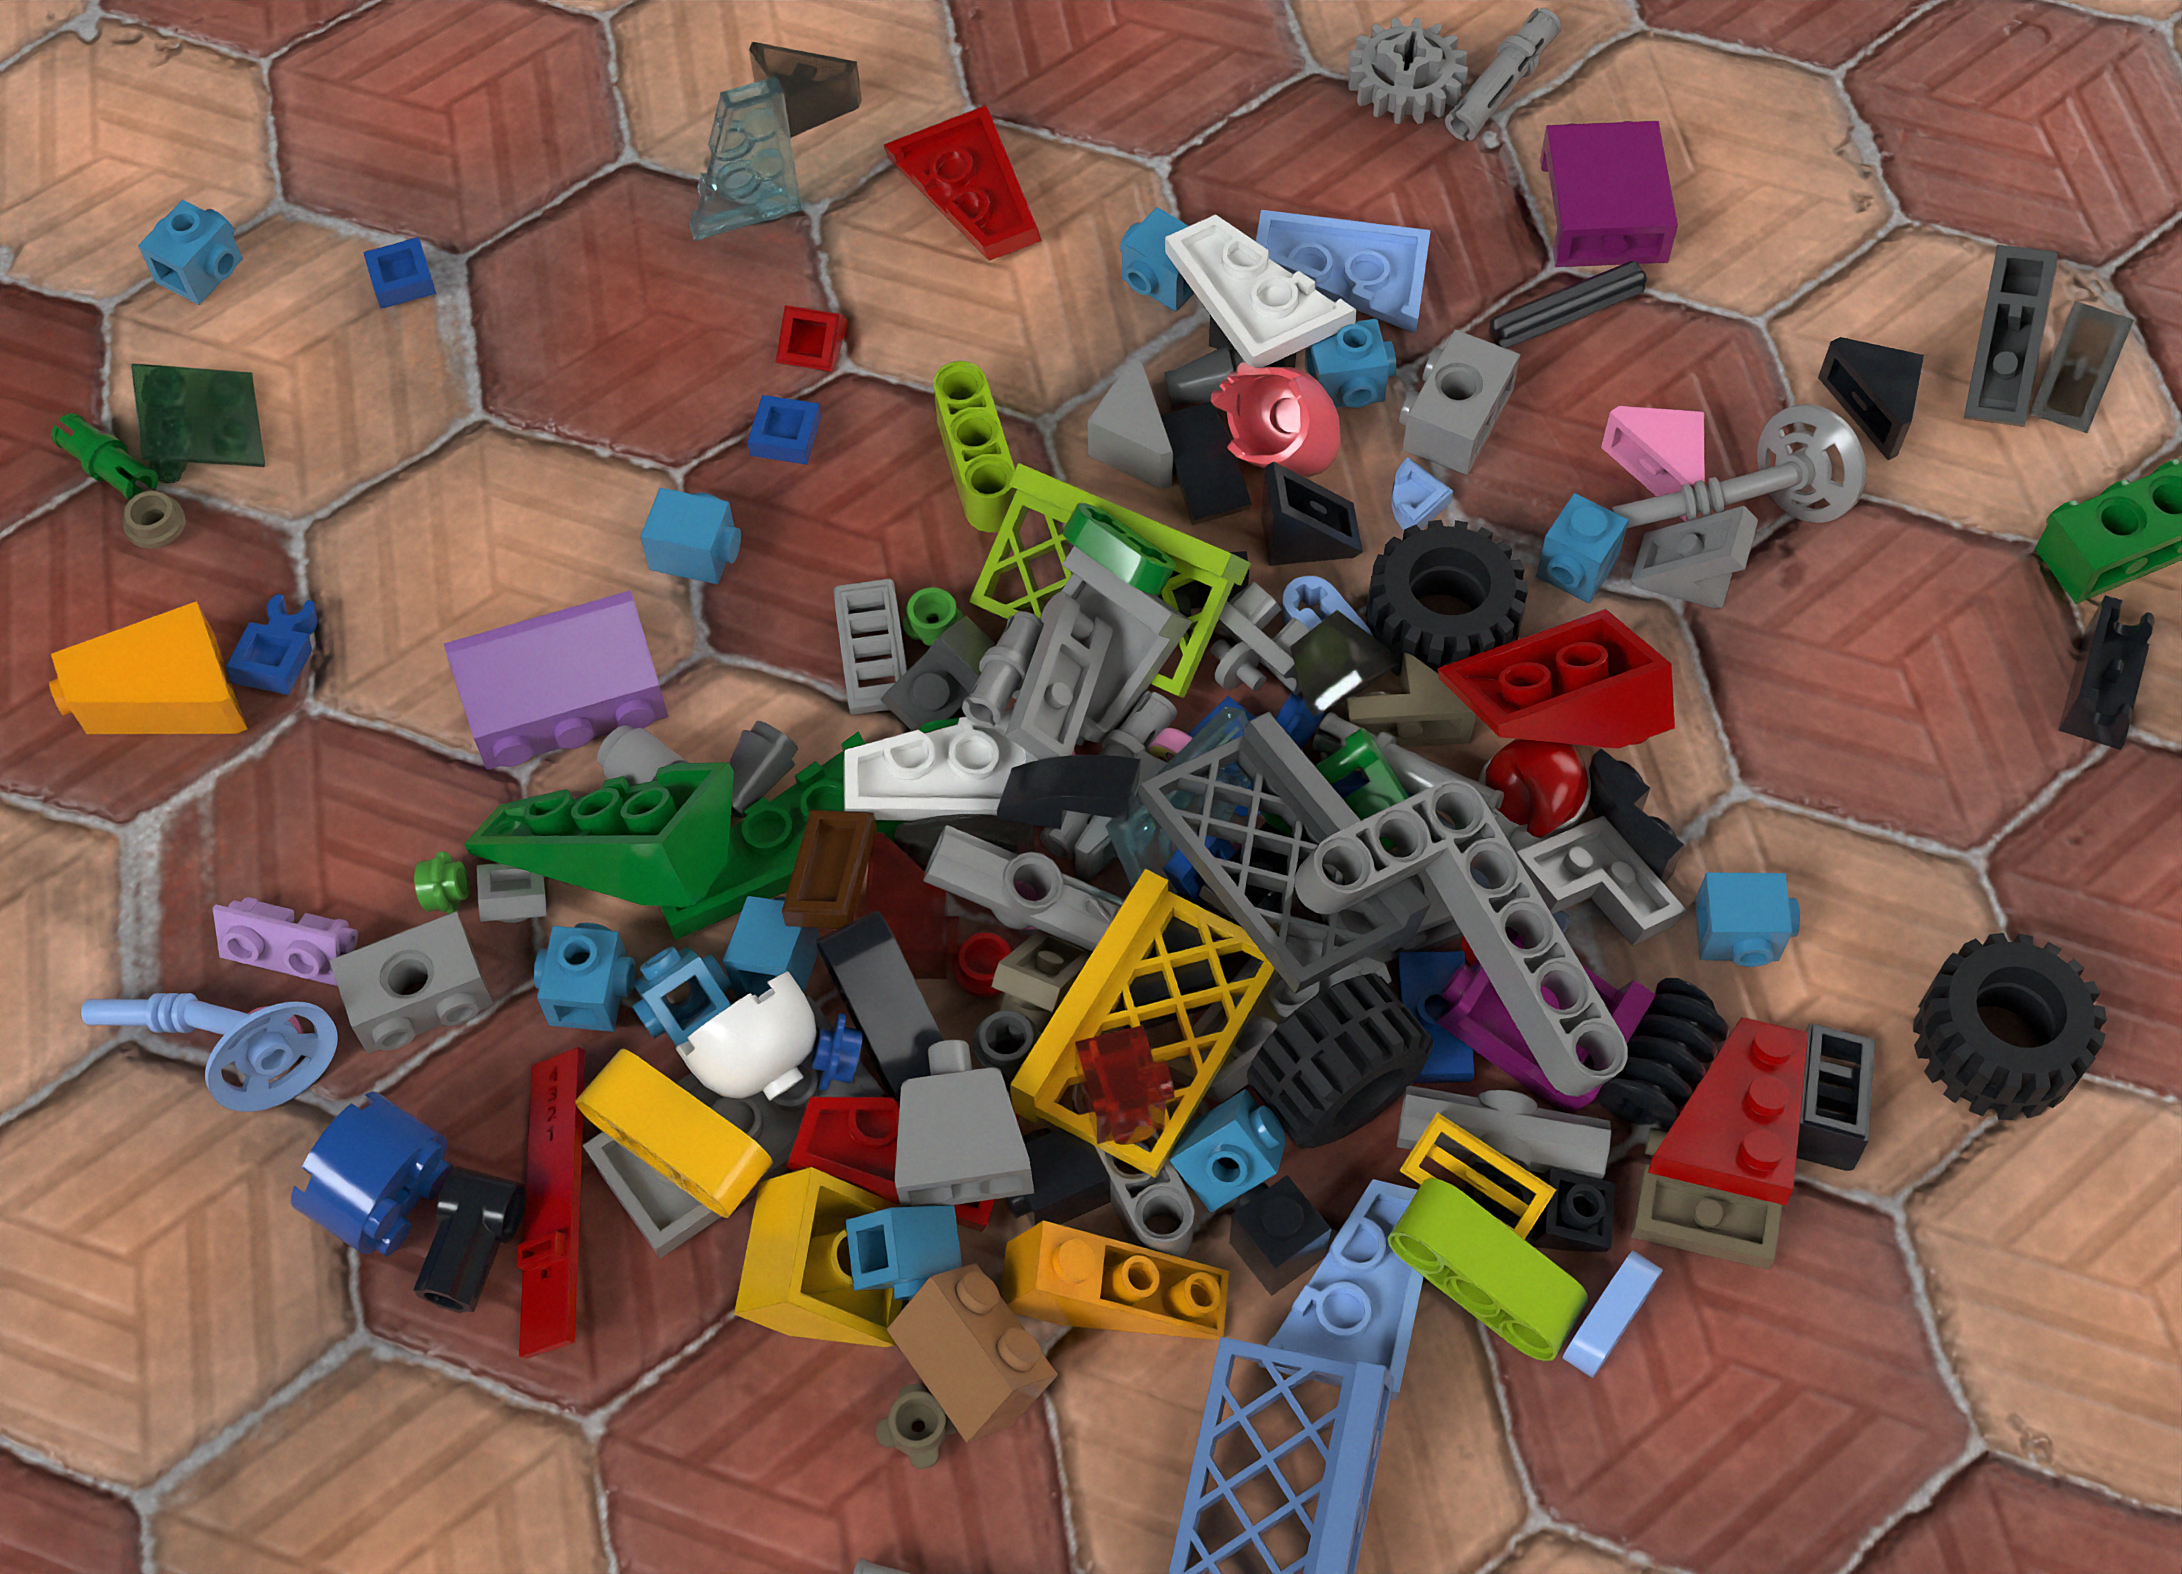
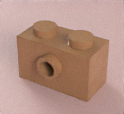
M977 1263L930 1276L886 1329L966 1443L1012 1427L1058 1375L1041 1352L1038 1342L1023 1328L1000 1296L994 1282L982 1272Z

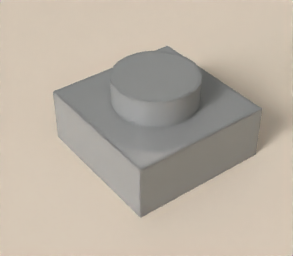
M501 863L477 865L480 922L499 920L505 923H517L530 917L547 916L544 876Z

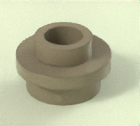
M145 491L137 494L127 503L124 510L123 529L128 539L136 546L145 549L161 548L172 543L180 536L186 523L185 513L181 505L174 498L159 491Z

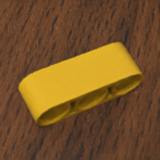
M620 1049L575 1100L579 1110L601 1131L723 1218H729L773 1165V1161L768 1153L750 1136L626 1049Z

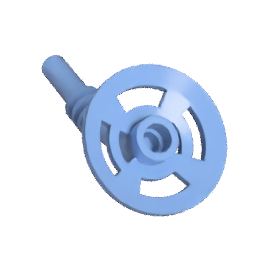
M154 993L149 999H87L81 1009L82 1020L87 1025L148 1026L155 1033H189L198 1028L224 1035L209 1056L205 1069V1081L211 1095L220 1105L241 1112L272 1108L291 1100L305 1091L329 1066L335 1054L338 1041L337 1029L330 1016L322 1008L306 1002L279 1003L248 1014L198 1001L196 996L191 993ZM293 1015L303 1016L313 1023L314 1033L298 1034L293 1024L287 1020ZM301 1055L305 1056V1058L288 1074H286L285 1076L281 1077L276 1081L268 1083L269 1079H272L282 1074L287 1069H289L299 1059ZM233 1062L237 1069L246 1075L243 1086L236 1087L227 1083L222 1078L221 1069Z

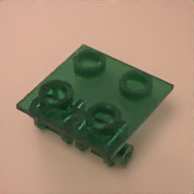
M132 363L131 371L142 460H149V468L156 472L158 481L166 484L179 481L181 474L186 470L187 463L265 466L253 375L251 372Z

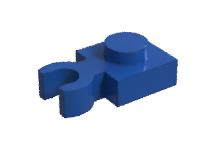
M276 594L267 604L268 624L263 625L249 622L226 664V670L230 683L289 695L312 652L309 635L315 631L318 619L314 601L307 600L299 613L286 615L287 608L284 595Z

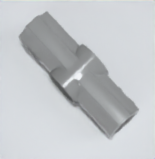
M948 825L941 832L923 879L924 882L992 909L996 918L1008 927L1023 929L1033 926L1090 951H1094L1125 899L1061 873L1054 861L1044 854L1029 852L1017 855ZM1013 881H1022L1031 885L1037 893L1038 901H1030L1021 897L1015 890Z
M1415 1086L1406 1087L1399 1122L1397 1147L1413 1150L1438 1112L1528 1172L1545 1173L1550 1168L1600 1180L1604 1177L1611 1139L1609 1120L1540 1109L1532 1098L1508 1090H1489L1480 1093L1478 1097ZM1440 1133L1434 1142L1435 1145L1452 1156L1469 1160L1470 1166L1476 1161L1489 1164L1443 1133Z

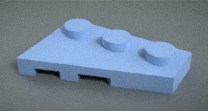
M1261 210L1256 242L1269 250V259L1291 274H1295L1299 270L1315 281V290L1335 302L1342 299L1360 312L1416 334L1431 230Z
M1372 1179L1332 1242L1328 1254L1309 1284L1304 1286L1292 1305V1310L1267 1346L1357 1364V1360L1384 1365L1395 1379L1391 1400L1397 1401L1423 1276L1394 1253L1388 1244L1387 1238L1418 1191L1417 1189ZM1258 1362V1367L1266 1368L1263 1363ZM1275 1366L1282 1373L1293 1375L1298 1372V1370ZM1318 1374L1310 1378V1380L1338 1387L1342 1386L1343 1381L1342 1379Z

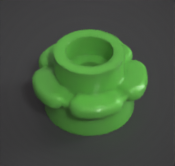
M934 587L925 588L916 592L910 598L905 608L907 617L903 619V627L911 639H921L925 645L932 646L934 641L944 631L963 618V613L956 608V601L947 591ZM929 618L939 619L936 623H929L927 621Z
M445 851L437 852L436 858L417 863L414 882L417 898L422 908L426 912L440 910L448 915L458 911L460 900L467 899L469 895V878L463 863L460 861L453 862L452 857Z

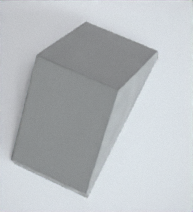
M1141 359L1129 361L1087 420L1088 456L1159 489L1172 487L1173 451Z

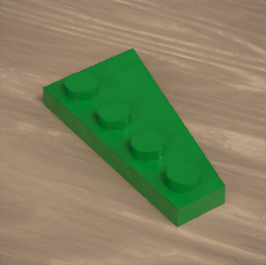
M859 731L841 743L842 752L823 765L815 761L796 774V784L769 802L763 797L743 811L745 815L744 820L730 829L727 865L710 885L708 893L703 899L697 902L695 906L683 908L659 906L675 940L741 912L748 896L771 899L788 891L810 810L844 811V753L847 749L865 745ZM876 820L877 831L870 855L912 837L909 821Z

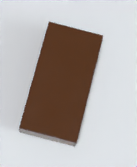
M810 810L782 908V915L786 926L839 929L853 921L877 831L874 813Z

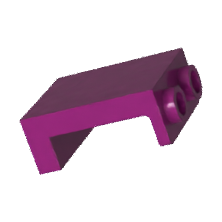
M1659 121L1546 125L1540 165L1542 171L1549 172L1557 231L1553 246L1555 267L1622 265L1629 261H1636L1639 264L1668 263L1678 222Z
M1505 927L1507 937L1512 944L1524 949L1522 937L1517 931L1510 927ZM1477 958L1471 967L1463 963L1454 972L1440 994L1442 998L1448 1001V1004L1436 1021L1438 1025L1560 1112L1572 1114L1595 1099L1602 1085L1590 1093L1578 1097L1565 1095L1553 1087ZM1582 965L1627 1044L1656 994L1635 979L1617 990ZM1541 986L1540 991L1543 999L1548 1005L1559 1009V1003L1555 994L1545 986ZM1576 1045V1053L1581 1063L1585 1067L1594 1070V1062L1591 1055L1584 1048Z

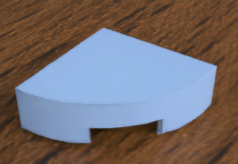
M1407 457L1396 472L1391 496L1392 511L1397 523L1403 531L1415 524L1422 530L1428 524V521H1432L1451 503L1453 490Z

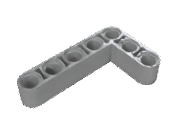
M1448 780L1434 785L1327 837L1300 865L1295 874L1294 885L1298 898L1307 908L1321 914L1340 912L1422 870H1426L1553 1087L1565 1095L1578 1097L1590 1093L1623 1070L1628 1057V1047L1623 1034L1483 797L1473 786L1459 780ZM1435 810L1449 815L1454 822L1456 830L1444 826L1439 821ZM1379 837H1386L1393 841L1399 848L1401 858L1387 853L1382 847ZM1322 864H1329L1337 868L1344 877L1345 886L1337 885L1330 881L1324 874ZM1470 868H1474L1484 874L1490 889H1486L1476 883L1471 875ZM1505 927H1510L1517 931L1522 937L1524 949L1512 944L1507 937ZM1541 986H1545L1555 994L1559 1003V1009L1548 1005L1543 999L1540 991ZM1576 1045L1584 1048L1591 1055L1594 1062V1070L1585 1067L1581 1063L1576 1053Z

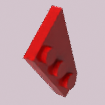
M987 105L883 144L888 159L988 261L1042 241L1037 224Z
M1741 1017L1653 1155L1648 1173L1787 1206L1794 1186L1808 1032Z
M810 1097L786 1168L799 1171L813 1167L900 1205L895 1184L900 1101H895L891 1097ZM1015 1113L1018 1122L1020 1115ZM995 1199L954 1205L956 1223L982 1232L987 1227Z

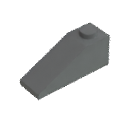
M1997 245L1964 419L2025 427L2056 275L2057 251Z

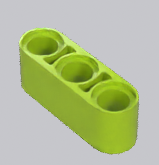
M953 361L941 367L933 379L937 424L968 522L980 531L999 532L1017 490L1009 486L1015 472V467L985 374L974 363Z
M1429 1178L1423 1181L1387 1238L1391 1249L1405 1263L1513 1347L1534 1359L1552 1361L1557 1356L1589 1301L1588 1294L1583 1286L1463 1191L1439 1179Z

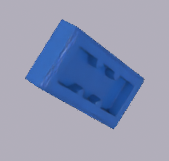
M1464 951L1398 952L1396 963L1399 998L1434 1041L1432 1053L1413 1083L1472 1082L1475 1074L1473 1049L1436 1023L1448 1004V1001L1442 998L1440 994L1454 972L1465 963Z

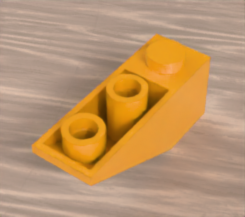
M1043 1220L1007 1242L1000 1296L1015 1314L1062 1326L1220 1340V1337H1224L1229 1271Z

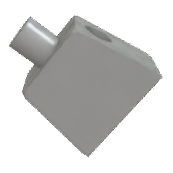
M945 1040L931 1045L928 1049L931 1076L908 1079L901 1086L895 1184L901 1207L950 1206L1033 1194L1034 1187L1029 1156L1000 1069L990 1067L972 1070L969 1044L965 1041Z

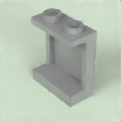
M1074 546L1062 564L1073 572L1062 591L1079 602V611L1089 618L1098 616L1113 629L1112 637L1075 743L1082 746L1086 740L1102 744V741L1111 730L1119 729L1188 630L1192 621L1157 595L1143 592L1126 583ZM1020 690L1015 691L1012 695L1015 700L1018 699Z

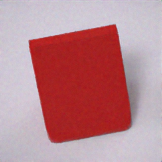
M785 305L775 362L833 372L846 333L848 319L838 313Z

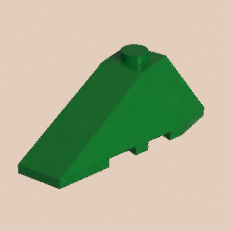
M729 762L677 763L658 768L656 773L657 780L629 786L625 777L621 776L605 780L602 789L575 799L565 789L500 804L464 843V846L471 855L639 905L675 906L679 908L695 906L697 902L706 896L710 885L726 867L728 862L734 771Z

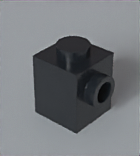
M1042 1128L1022 1137L1030 1160L1034 1193L1005 1197L1016 1219L1027 1215L1032 1227L1043 1220L1061 1225L1111 1202L1110 1177L1094 1145L1062 1128L1051 1131L1049 1128Z
M1288 1175L1271 1187L1265 1182L1258 1184L1245 1192L1234 1204L1233 1209L1235 1212L1231 1217L1229 1243L1271 1296L1326 1257L1331 1227Z

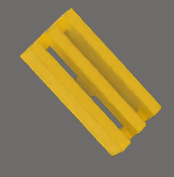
M1438 1112L1399 1170L1421 1185L1425 1179H1437L1419 1167L1425 1156L1431 1158L1519 1216L1520 1220L1514 1229L1507 1224L1505 1225L1524 1240L1556 1191V1189ZM1443 1133L1535 1193L1536 1195L1529 1206L1435 1145L1434 1142L1439 1134Z

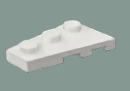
M1216 214L1165 237V253L1243 360L1255 368H1263L1326 339L1338 333L1344 326L1355 324L1356 322L1355 308L1342 299L1334 303L1316 291L1315 281L1299 270L1295 274L1285 270L1269 259L1268 249Z
M1014 703L1013 709L1004 711L1000 723H996L991 728L981 727L974 724L967 717L959 718L958 724L925 734L915 730L845 750L843 761L844 811L874 813L875 820L1013 822L997 819V807L1011 769L1038 760V758L1005 736L1016 703Z

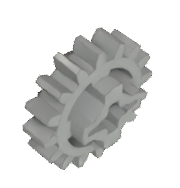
M1392 18L1391 29L1387 30L1376 23L1373 24L1370 37L1359 35L1356 38L1355 50H1350L1348 87L1349 90L1358 91V105L1363 106L1374 103L1373 116L1378 118L1386 111L1394 113V123L1397 124L1402 122L1404 115H1412L1417 124L1423 123L1424 113L1428 111L1439 118L1444 116L1445 104L1456 106L1459 103L1460 91L1465 90L1468 68L1465 67L1467 53L1466 50H1456L1458 42L1456 35L1442 38L1440 37L1442 25L1435 24L1429 30L1421 28L1420 18H1414L1411 26H1403L1398 18Z

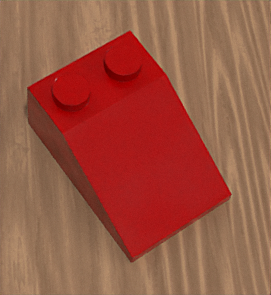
M1607 609L1438 668L1439 680L1498 737L1620 749L1628 745L1641 744L1650 737L1675 729L1672 663Z

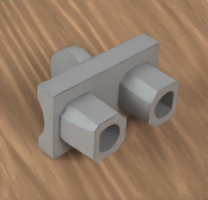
M1254 581L1239 592L1229 603L1226 601L1218 619L1220 629L1238 644L1232 647L1224 639H1220L1212 646L1211 654L1220 661L1215 671V681L1226 690L1234 689L1244 682L1253 691H1257L1266 681V676L1256 669L1260 663L1294 694L1298 695L1309 683L1302 670L1310 663L1322 645L1317 636L1295 617L1272 640L1267 637L1261 630L1275 617L1281 608Z

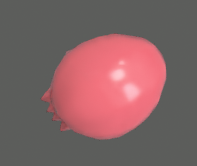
M1242 362L1238 365L1236 372L1232 371L1227 379L1220 383L1221 389H1216L1211 393L1212 404L1227 411L1228 425L1233 436L1227 448L1236 457L1264 469L1274 461L1303 477L1321 474L1336 459L1341 445L1339 415L1333 400L1325 388L1310 374L1293 367L1255 368Z

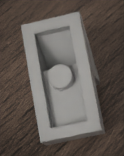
M1745 506L1646 532L1642 540L1631 582L1640 589L1710 608H1722L1732 573L1744 570L1746 567L1758 519Z

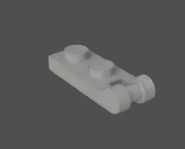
M1063 591L1058 592L1049 600L1041 614V622L1044 623L1005 733L1006 737L1039 760L1072 755L1113 632L1112 627L1098 616L1089 618L1080 612L1079 602Z

